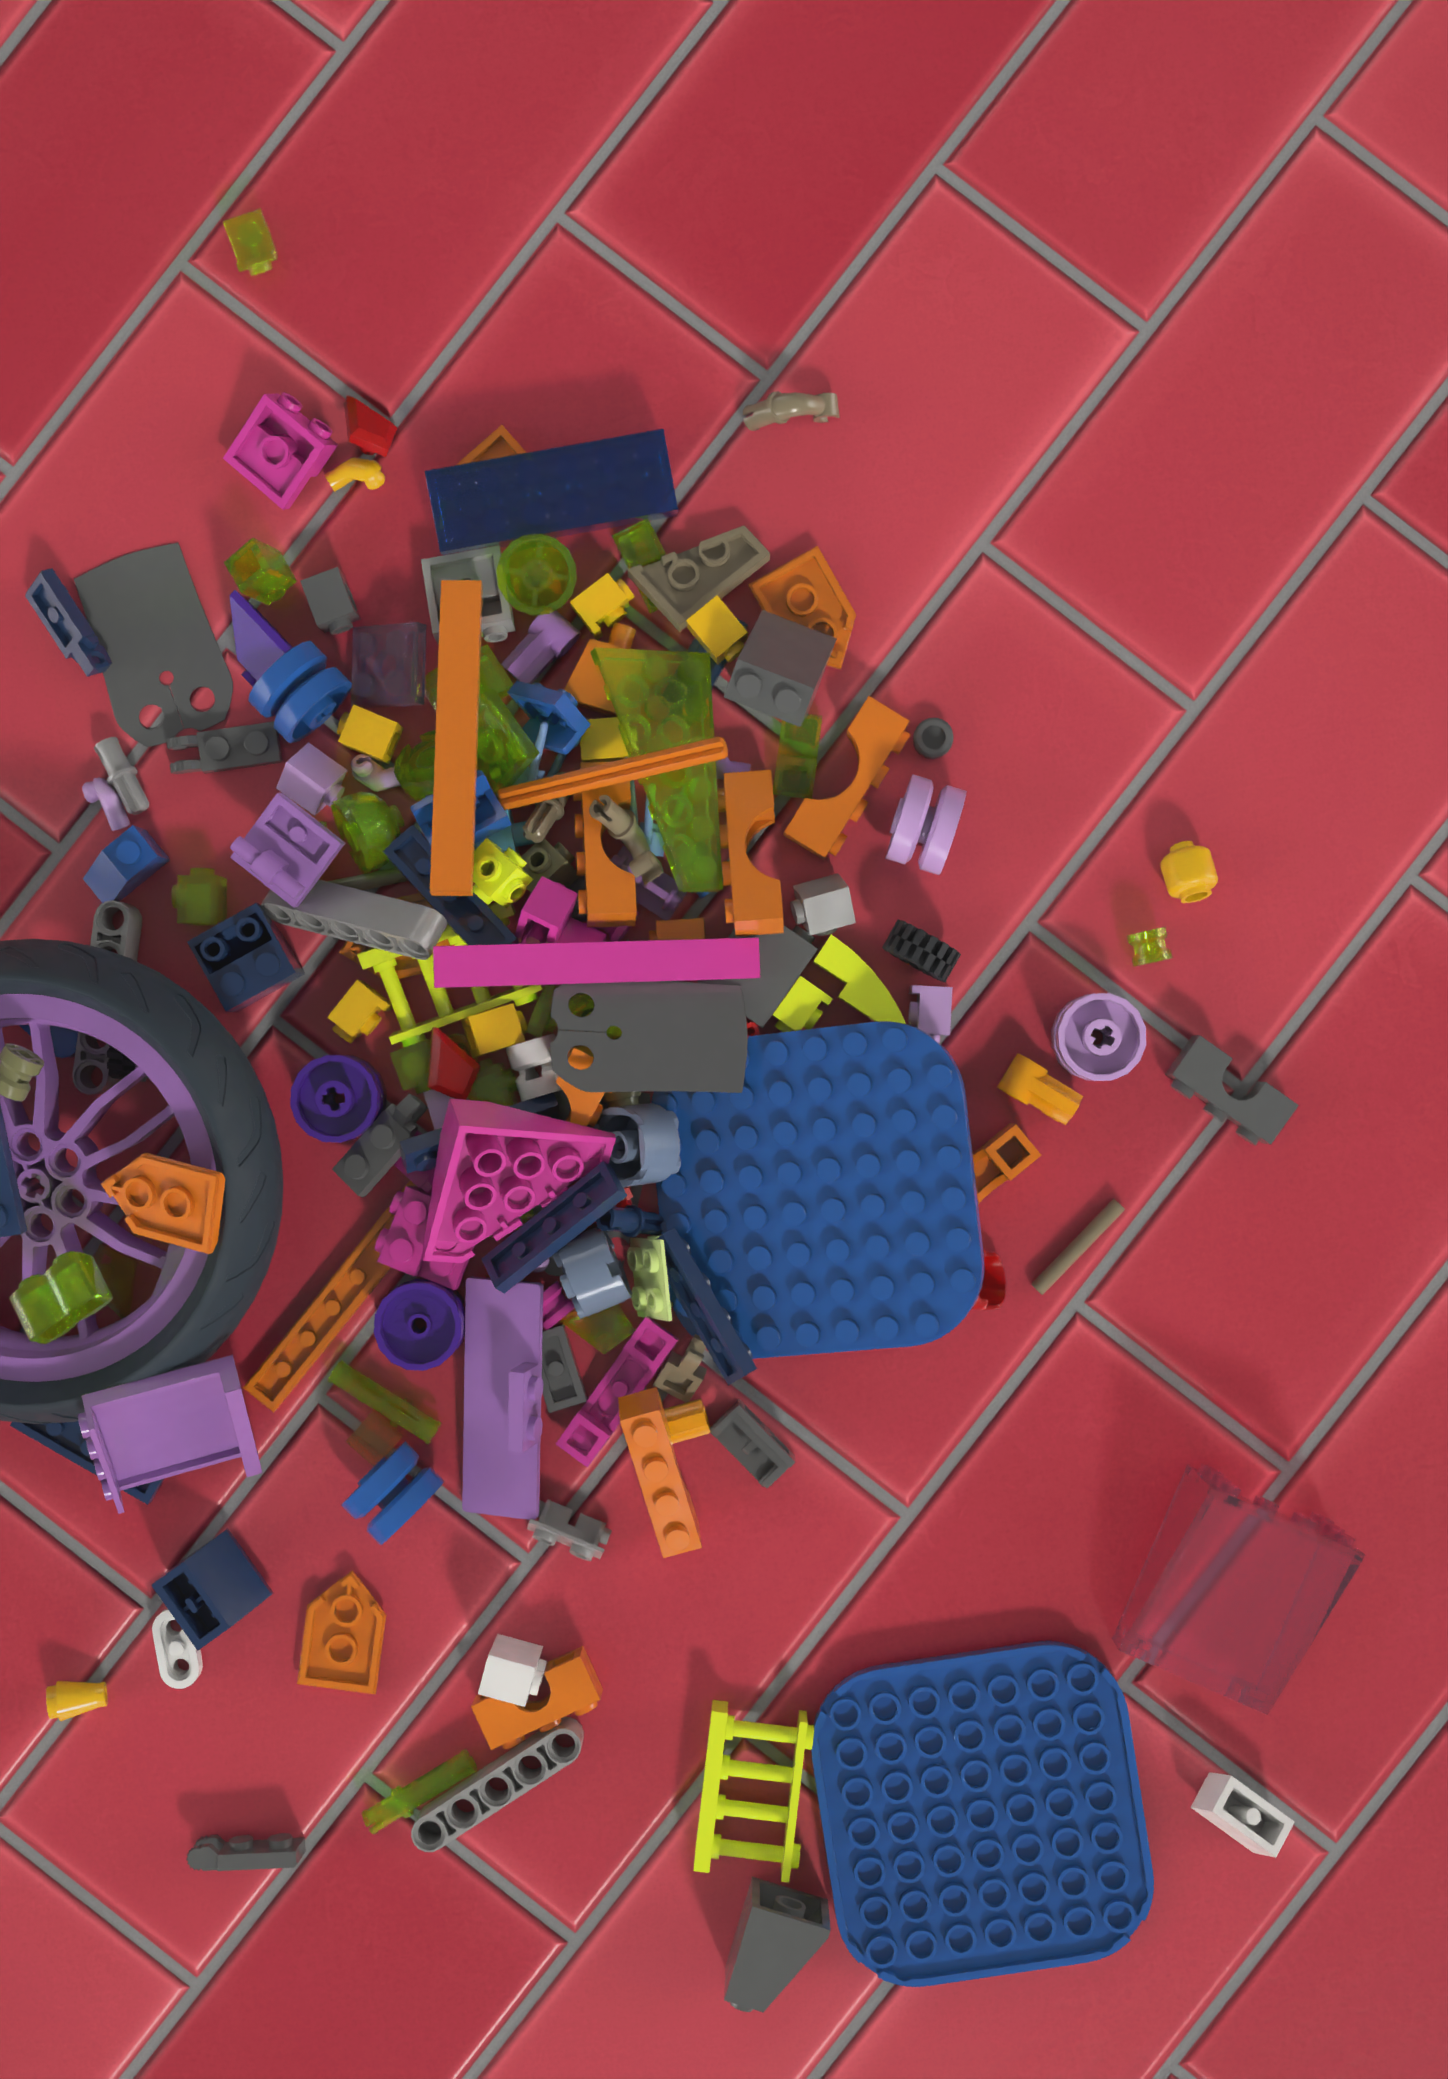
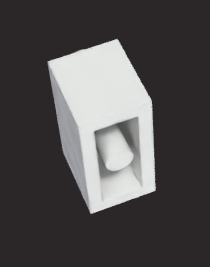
M497 1634L488 1654L478 1694L525 1707L529 1694L537 1696L547 1664L546 1660L540 1659L543 1646Z
M1209 1772L1191 1805L1193 1810L1251 1852L1275 1858L1294 1824L1292 1819L1231 1775Z

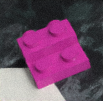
M282 392L281 395L275 393L262 396L223 457L226 462L283 510L290 509L310 477L318 476L338 446L330 438L333 433L331 428L316 418H312L311 421L300 412L303 407L302 404L285 392Z
M406 1186L404 1192L398 1191L391 1202L389 1212L395 1216L390 1229L384 1228L376 1241L375 1250L381 1252L377 1262L411 1276L418 1275L452 1290H457L469 1259L463 1263L423 1261L422 1251L431 1193H426L416 1186Z

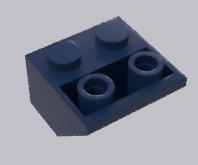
M257 902L187 941L226 1012H239L305 974L287 940Z
M228 1528L165 1572L151 1585L197 1651L231 1628L273 1594V1591Z

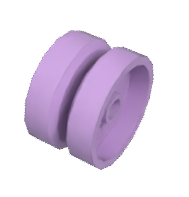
M912 774L904 798H900L889 832L892 836L885 859L905 865L911 860L918 842L922 844L918 858L919 869L940 875L956 833L967 791L947 785L940 791L935 807H931L929 804L934 789L932 780Z
M1111 993L1087 994L1068 1002L1057 1014L1051 1029V1047L1058 1063L1070 1074L1089 1081H1112L1128 1074L1140 1062L1146 1047V1026L1139 1011L1126 999ZM1093 1030H1099L1103 1035V1040L1098 1045L1093 1044L1096 1039L1091 1036Z

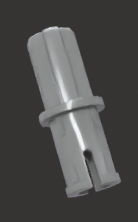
M109 737L98 742L94 750L109 776L107 782L115 787L127 812L137 815L149 808V801L135 776L138 771L135 766L130 765L119 744L118 738Z

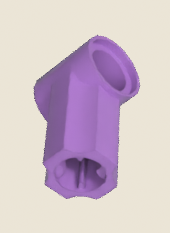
M548 606L532 622L528 629L529 634L501 665L517 681L532 684L555 658H561L572 648L579 639L581 632L555 608Z

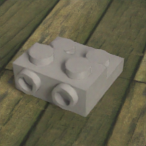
M499 545L421 559L432 633L438 645L441 580L482 581L481 637H484L486 642L503 641L508 637V632L516 631L502 552Z

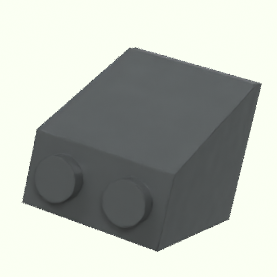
M762 610L737 659L724 698L800 727L810 711L837 638Z
M752 1877L725 1966L724 2001L730 2002L734 2008L740 2011L751 2012L754 2009L764 2012L829 1938L831 1928L828 1899Z

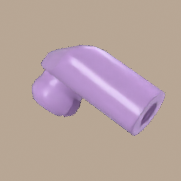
M94 778L92 782H85L83 784L82 791L85 799L90 803L100 800L112 831L130 825L119 795L108 784L106 779Z

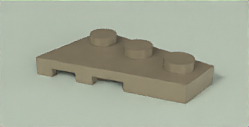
M741 526L701 541L699 546L679 554L672 552L661 556V560L645 567H642L640 564L627 569L628 577L680 632L687 627L686 620L716 595L722 599L770 560V552L745 526Z

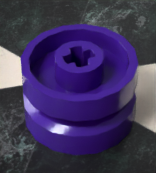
M326 1055L310 1061L298 1072L291 1087L290 1107L296 1122L308 1135L322 1142L342 1143L361 1137L386 1109L387 1090L381 1074L369 1062L354 1055ZM336 1093H344V1103H336Z
M423 1277L402 1283L381 1301L374 1317V1335L380 1351L391 1363L406 1370L425 1371L441 1365L461 1346L465 1338V1302L463 1297L457 1290H452ZM422 1318L426 1321L427 1328L424 1326L422 1329H419L415 1322Z

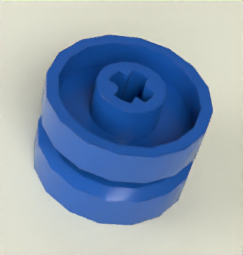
M312 641L302 642L276 660L255 683L249 694L248 701L265 718L276 716L273 727L290 744L300 741L320 727L345 701L352 688V683L337 667L325 669L328 658Z
M406 1441L387 1459L383 1457L357 1483L359 1487L341 1504L354 1519L363 1518L376 1505L381 1508L370 1520L366 1530L379 1545H382L401 1528L444 1483V1480L431 1467L423 1468L410 1481L405 1478L419 1460V1454Z

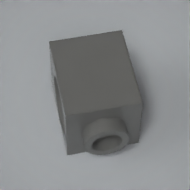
M338 567L300 581L316 625L324 633L328 631L333 635L343 633L353 627L352 622L361 619L346 577Z

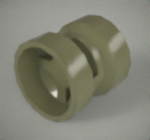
M6 1043L0 1053V1095L15 1101H24L30 1091L29 1081L33 1076L39 1075L44 1066V1061L37 1054L22 1046Z

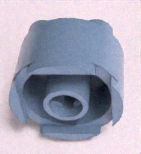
M654 1103L610 1107L601 1113L603 1117L599 1124H595L592 1127L615 1134L616 1141L609 1165L615 1171L622 1187L661 1182L671 1174H676L681 1167V1158L679 1156L680 1139L677 1130L679 1121L676 1114L671 1110L666 1111Z
M598 1226L581 1232L553 1254L557 1266L562 1267L564 1275L560 1276L563 1289L568 1299L572 1298L580 1319L632 1298V1291L621 1261L616 1256L615 1246L607 1231L600 1230Z

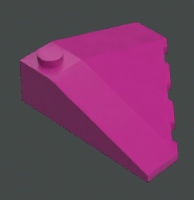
M450 1098L440 1134L422 1251L423 1261L463 1263L475 1255L472 1247L482 1240L493 1235L495 1240L498 1241L522 1226L523 1223L520 1216L539 1204L544 1209L569 1189L567 1186L585 1176L602 1161L609 1164L616 1141L615 1134L492 1102Z

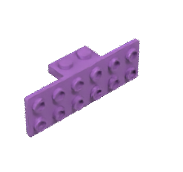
M472 1276L466 1279L462 1509L465 1512L535 1520L539 1516L540 1444L543 1427L541 1418V1397L543 1393L542 1283L520 1281L506 1293H502L495 1289L490 1278Z

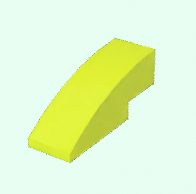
M831 934L813 963L845 983L837 998L874 1022L890 1021L906 1024L900 1009L888 989L874 971L852 949Z

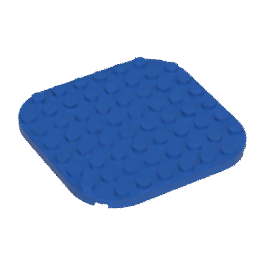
M880 1021L748 1036L747 1060L742 1093L654 1091L651 1103L661 1106L666 1111H673L678 1118L679 1126L677 1130L680 1139L679 1156L681 1158L679 1171L676 1174H671L667 1179L656 1183L659 1214L664 1219V1222L660 1224L663 1230L661 1234L675 1228L679 1236L686 1240L691 1249L693 1260L699 1270L708 1277L713 1294L720 1306L729 1313L734 1330L740 1340L749 1347L753 1359L922 1345L937 1340L949 1333L970 1312L982 1288L985 1266L966 1093L956 1062L945 1047H942L926 1032L904 1023ZM669 1284L670 1301L673 1302L672 1307L676 1316L692 1337L695 1334L699 1335Z
M1037 1641L867 1667L843 1679L826 1696L820 1705L813 1723L812 1762L837 1924L847 1949L858 1963L864 1964L868 1969L875 1972L878 1978L884 1981L907 1987H924L1088 1963L1117 1952L1131 1941L1130 1936L1138 1928L1142 1920L1145 1922L1152 1904L1154 1893L1153 1868L1127 1703L1114 1676L1095 1656L1077 1646L1057 1641Z

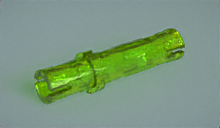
M340 1360L328 1378L329 1383H333L360 1402L390 1419V1425L395 1428L401 1426L425 1441L426 1444L431 1442L442 1424L440 1421H436L412 1405L413 1401L409 1398L401 1399L374 1380L347 1365L343 1360Z
M463 1749L459 1754L403 1788L401 1786L393 1788L390 1796L363 1810L362 1818L366 1827L372 1824L369 1831L375 1835L379 1830L400 1817L408 1818L412 1816L415 1808L469 1775L476 1773V1763L472 1756L468 1758L470 1755L468 1750Z

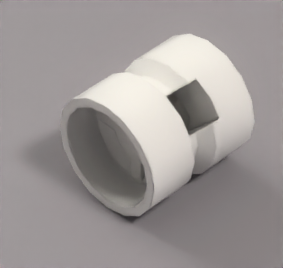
M555 1034L505 1048L511 1069L519 1071L520 1076L515 1082L521 1102L562 1090L556 1083V1073L552 1070L550 1042L556 1038ZM541 1065L542 1077H539V1074L536 1072L535 1067Z

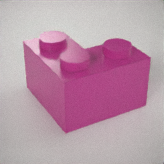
M541 876L521 910L515 937L519 941L518 944L605 942L607 934L597 930L595 927H587V923H582L571 917L578 893L568 889L561 883L553 882Z

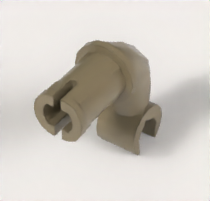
M777 391L771 393L766 400L747 405L743 409V415L747 416L753 413L752 416L744 418L746 427L751 431L759 430L761 427L775 422L784 424L791 417L813 415V421L817 423L828 422L827 417L840 418L838 398L835 393L812 395L797 392L781 393Z
M607 795L599 797L604 805L595 799L589 808L590 815L608 828V833L611 837L620 839L631 853L633 860L629 862V866L635 878L641 875L644 885L660 876L663 873V867L658 858L651 852L644 832L636 821L635 814L631 810L622 809Z

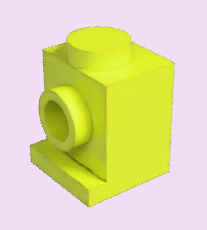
M800 976L772 1015L778 1019L775 1027L781 1032L799 1031L803 1027L806 1030L812 1029L823 1013L817 1008L818 1005L822 1002L828 1006L833 998Z

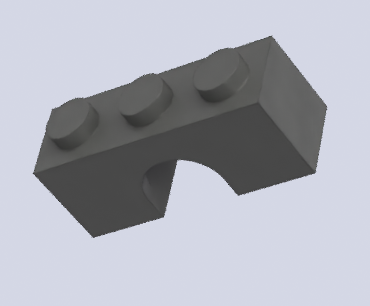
M1192 1036L1165 1073V1075L1174 1080L1170 1086L1188 1099L1195 1095L1205 1102L1206 1105L1203 1110L1223 1123L1227 1118L1238 1126L1236 1133L1252 1145L1256 1146L1258 1141L1271 1145L1299 1105L1267 1082L1259 1081L1256 1082L1246 1096L1240 1099L1232 1098L1223 1087L1222 1077L1233 1058L1202 1036Z

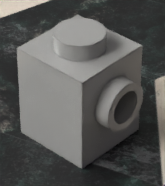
M838 873L793 886L796 900L790 901V907L796 924L801 923L810 936L829 935L834 933L839 927L856 923L849 886Z

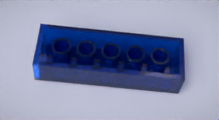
M664 429L425 471L439 550L442 556L497 545L506 547L674 517L678 513Z

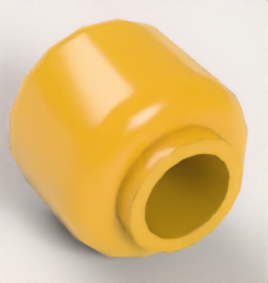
M1183 841L1171 846L1170 853L1160 863L1168 894L1171 897L1180 899L1182 903L1197 902L1209 897L1212 894L1211 889L1218 882L1210 850L1204 846L1194 845L1192 841Z

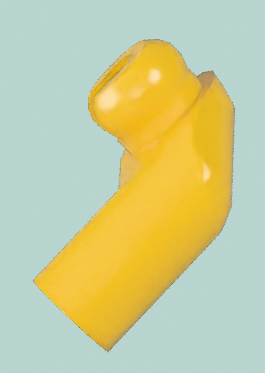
M356 457L348 459L324 474L334 492L353 480L364 481L368 489L371 490L379 488L385 482V475L380 471L381 466L376 461Z

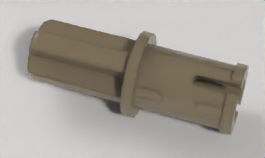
M558 772L555 775L563 774L565 772ZM572 795L534 803L535 809L523 826V836L534 843L542 842L555 820H560L565 813L564 807Z

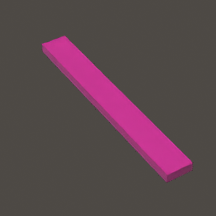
M759 938L433 946L434 988L760 978Z

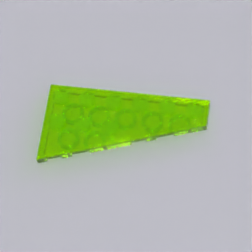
M597 647L590 652L595 665H598L605 682L603 688L607 699L612 701L620 722L618 728L629 758L714 738L710 653ZM716 761L638 779L639 784L643 785L650 805L648 809L652 820H656L664 841L663 849L679 892H719L722 890Z

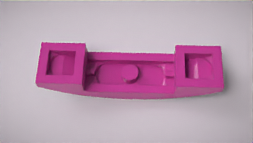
M646 1316L582 1409L576 1414L556 1442V1445L588 1468L620 1424L618 1397L644 1391L679 1339Z

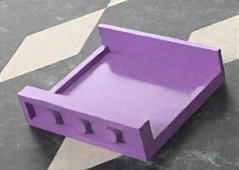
M233 1355L82 1395L85 1412L77 1414L83 1439L86 1438L88 1452L91 1460L94 1461L98 1480H101L106 1501L114 1500L118 1514L125 1512L121 1490L242 1457L247 1477L263 1473Z

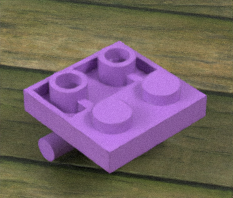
M277 793L245 838L239 836L232 843L230 849L234 853L230 858L295 908L299 907L345 845V842L286 795Z

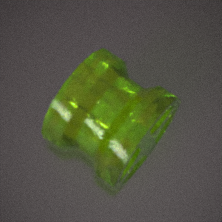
M1166 927L1126 936L1128 944L1133 946L1135 953L1132 958L1133 967L1173 958L1172 951L1166 947L1165 938L1168 935Z

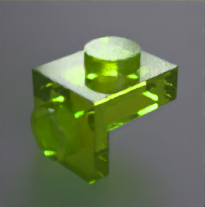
M261 208L223 220V225L237 259L236 265L239 272L249 270L250 275L253 276L273 269L271 262L277 260L279 255Z

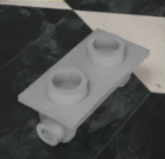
M547 1499L546 1503L539 1500V1521L530 1519L527 1527L528 1530L534 1532L532 1536L534 1539L554 1546L556 1541L571 1547L569 1552L572 1555L587 1561H591L592 1557L601 1558L605 1549L598 1547V1543L606 1545L612 1532L611 1529L605 1527L606 1523L580 1513L575 1527L568 1524V1521L573 1512L572 1509Z

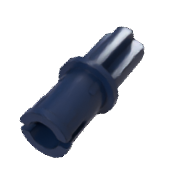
M628 1205L625 1208L614 1206L596 1220L600 1230L622 1232L627 1237H635L639 1233L658 1236L663 1232L660 1225L664 1222L663 1217L660 1214L642 1211L636 1205Z

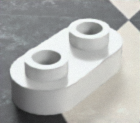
M166 1608L156 1617L152 1626L159 1672L162 1680L168 1686L183 1689L193 1684L202 1672L201 1650L197 1651L183 1630L177 1632L171 1628L170 1622L175 1620V1618ZM178 1659L186 1660L189 1664V1670L180 1669L177 1664Z

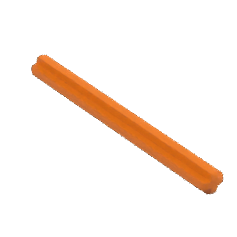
M724 737L709 738L500 788L497 791V797L503 809L509 810L725 759L728 756V748Z

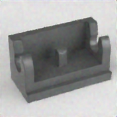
M740 1399L710 1427L711 1434L719 1440L763 1487L768 1488L795 1463V1455Z

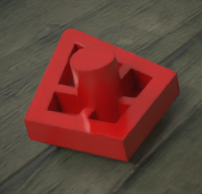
M347 395L344 407L348 442L360 446V450L366 455L377 453L386 457L397 427L358 399Z
M433 1027L427 1087L454 1099L467 1100L481 1065L440 1029Z

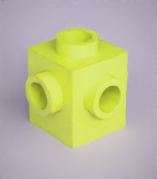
M486 838L474 851L473 882L475 885L473 886V892L486 904L490 905L494 900L507 909L511 903L518 901L524 895L526 887L533 880L523 869L527 862L511 847L504 851Z

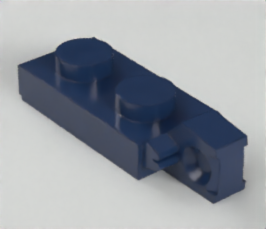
M53 568L41 571L26 592L25 597L66 659L73 658L87 677L106 672L112 662L105 647L99 645L98 637L94 635L95 633L88 620L83 616Z

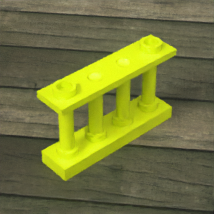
M497 902L487 905L506 927L510 924L508 917L516 912L513 903L507 909ZM449 925L446 926L438 941L441 942L448 939L450 945H466ZM373 947L357 954L363 970L373 966L375 973H380L401 1030L393 1032L389 1036L391 1045L402 1042L403 1047L417 1044L426 1040L424 1033L431 1031L433 1027L439 1028L513 1000L516 1006L524 1005L538 999L536 992L543 990V985L513 986L511 990L491 996L488 987H470L476 1002L453 1010L446 989L434 988L433 955L431 953L427 960L417 959L438 1016L416 1024L394 967L398 965L395 958L402 955Z
M712 1700L693 1871L709 1873L711 1859L719 1860V1855L781 1863V1882L789 1883L791 1868L798 1869L801 1844L794 1843L804 1750H812L814 1725L808 1724L807 1711L799 1710L797 1727L735 1720V1716L728 1715L727 1701ZM734 1736L795 1744L793 1766L731 1760L730 1755L723 1754L725 1740H733ZM728 1776L790 1783L788 1806L726 1799V1795L719 1794L720 1779L728 1780ZM724 1816L786 1823L783 1846L721 1839V1834H714L715 1820H723Z

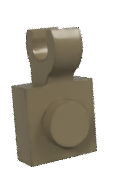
M695 1334L683 1356L671 1351L653 1383V1386L686 1403L690 1401L700 1386L707 1371L706 1368L700 1366L706 1346L699 1335Z

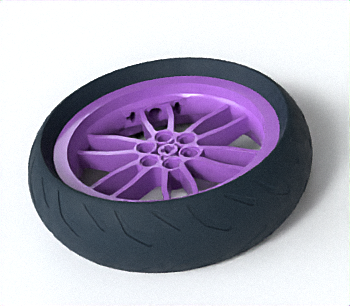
M59 940L0 941V1053L5 1046L2 1027L29 1024L33 1053L43 1059L44 1066L39 1075L36 1076L32 1121L28 1119L21 1101H15L0 1095L2 1114L27 1231L20 1234L23 1238L22 1291L31 1335L0 1326V1420L32 1424L78 1421L77 1414L85 1412L82 1395L204 1363L236 1329L260 1289L277 1244L283 1204L281 1147L275 1119L268 1099L248 1058L219 1020L189 992L160 972L140 964L129 957L103 948ZM50 1026L68 1028L93 1036L116 1048L136 1064L134 1071L97 1098L66 1133L61 1132L58 1128L59 1074ZM148 1076L164 1096L168 1106L127 1138L98 1150L93 1140L88 1137L90 1132L115 1101L144 1077ZM175 1116L187 1145L191 1165L221 1172L225 1177L218 1243L213 1253L206 1254L174 1244H169L166 1252L133 1236L100 1211L103 1203L119 1204L114 1197L110 1198L102 1187V1181L97 1178L96 1174L97 1165L142 1142ZM30 1132L39 1138V1151L32 1149L29 1145L28 1136ZM67 1149H71L76 1153L78 1157L77 1167L71 1166L67 1162ZM73 1189L80 1191L84 1196L85 1202L83 1207H79L73 1201ZM42 1214H46L51 1218L53 1222L52 1231L45 1229L42 1225ZM75 1224L118 1252L162 1269L152 1296L143 1305L123 1319L100 1329L96 1322L91 1275L74 1227ZM10 1236L0 1238V1248ZM50 1244L55 1250L69 1283L79 1331L77 1335L52 1337L50 1331L45 1287L47 1249Z

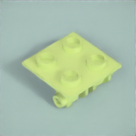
M661 1235L647 1236V1238H629L630 1247L627 1251V1261L634 1277L635 1287L632 1288L631 1295L634 1309L639 1317L648 1316L651 1319L672 1321L671 1307L673 1302L670 1301L664 1240L657 1239Z

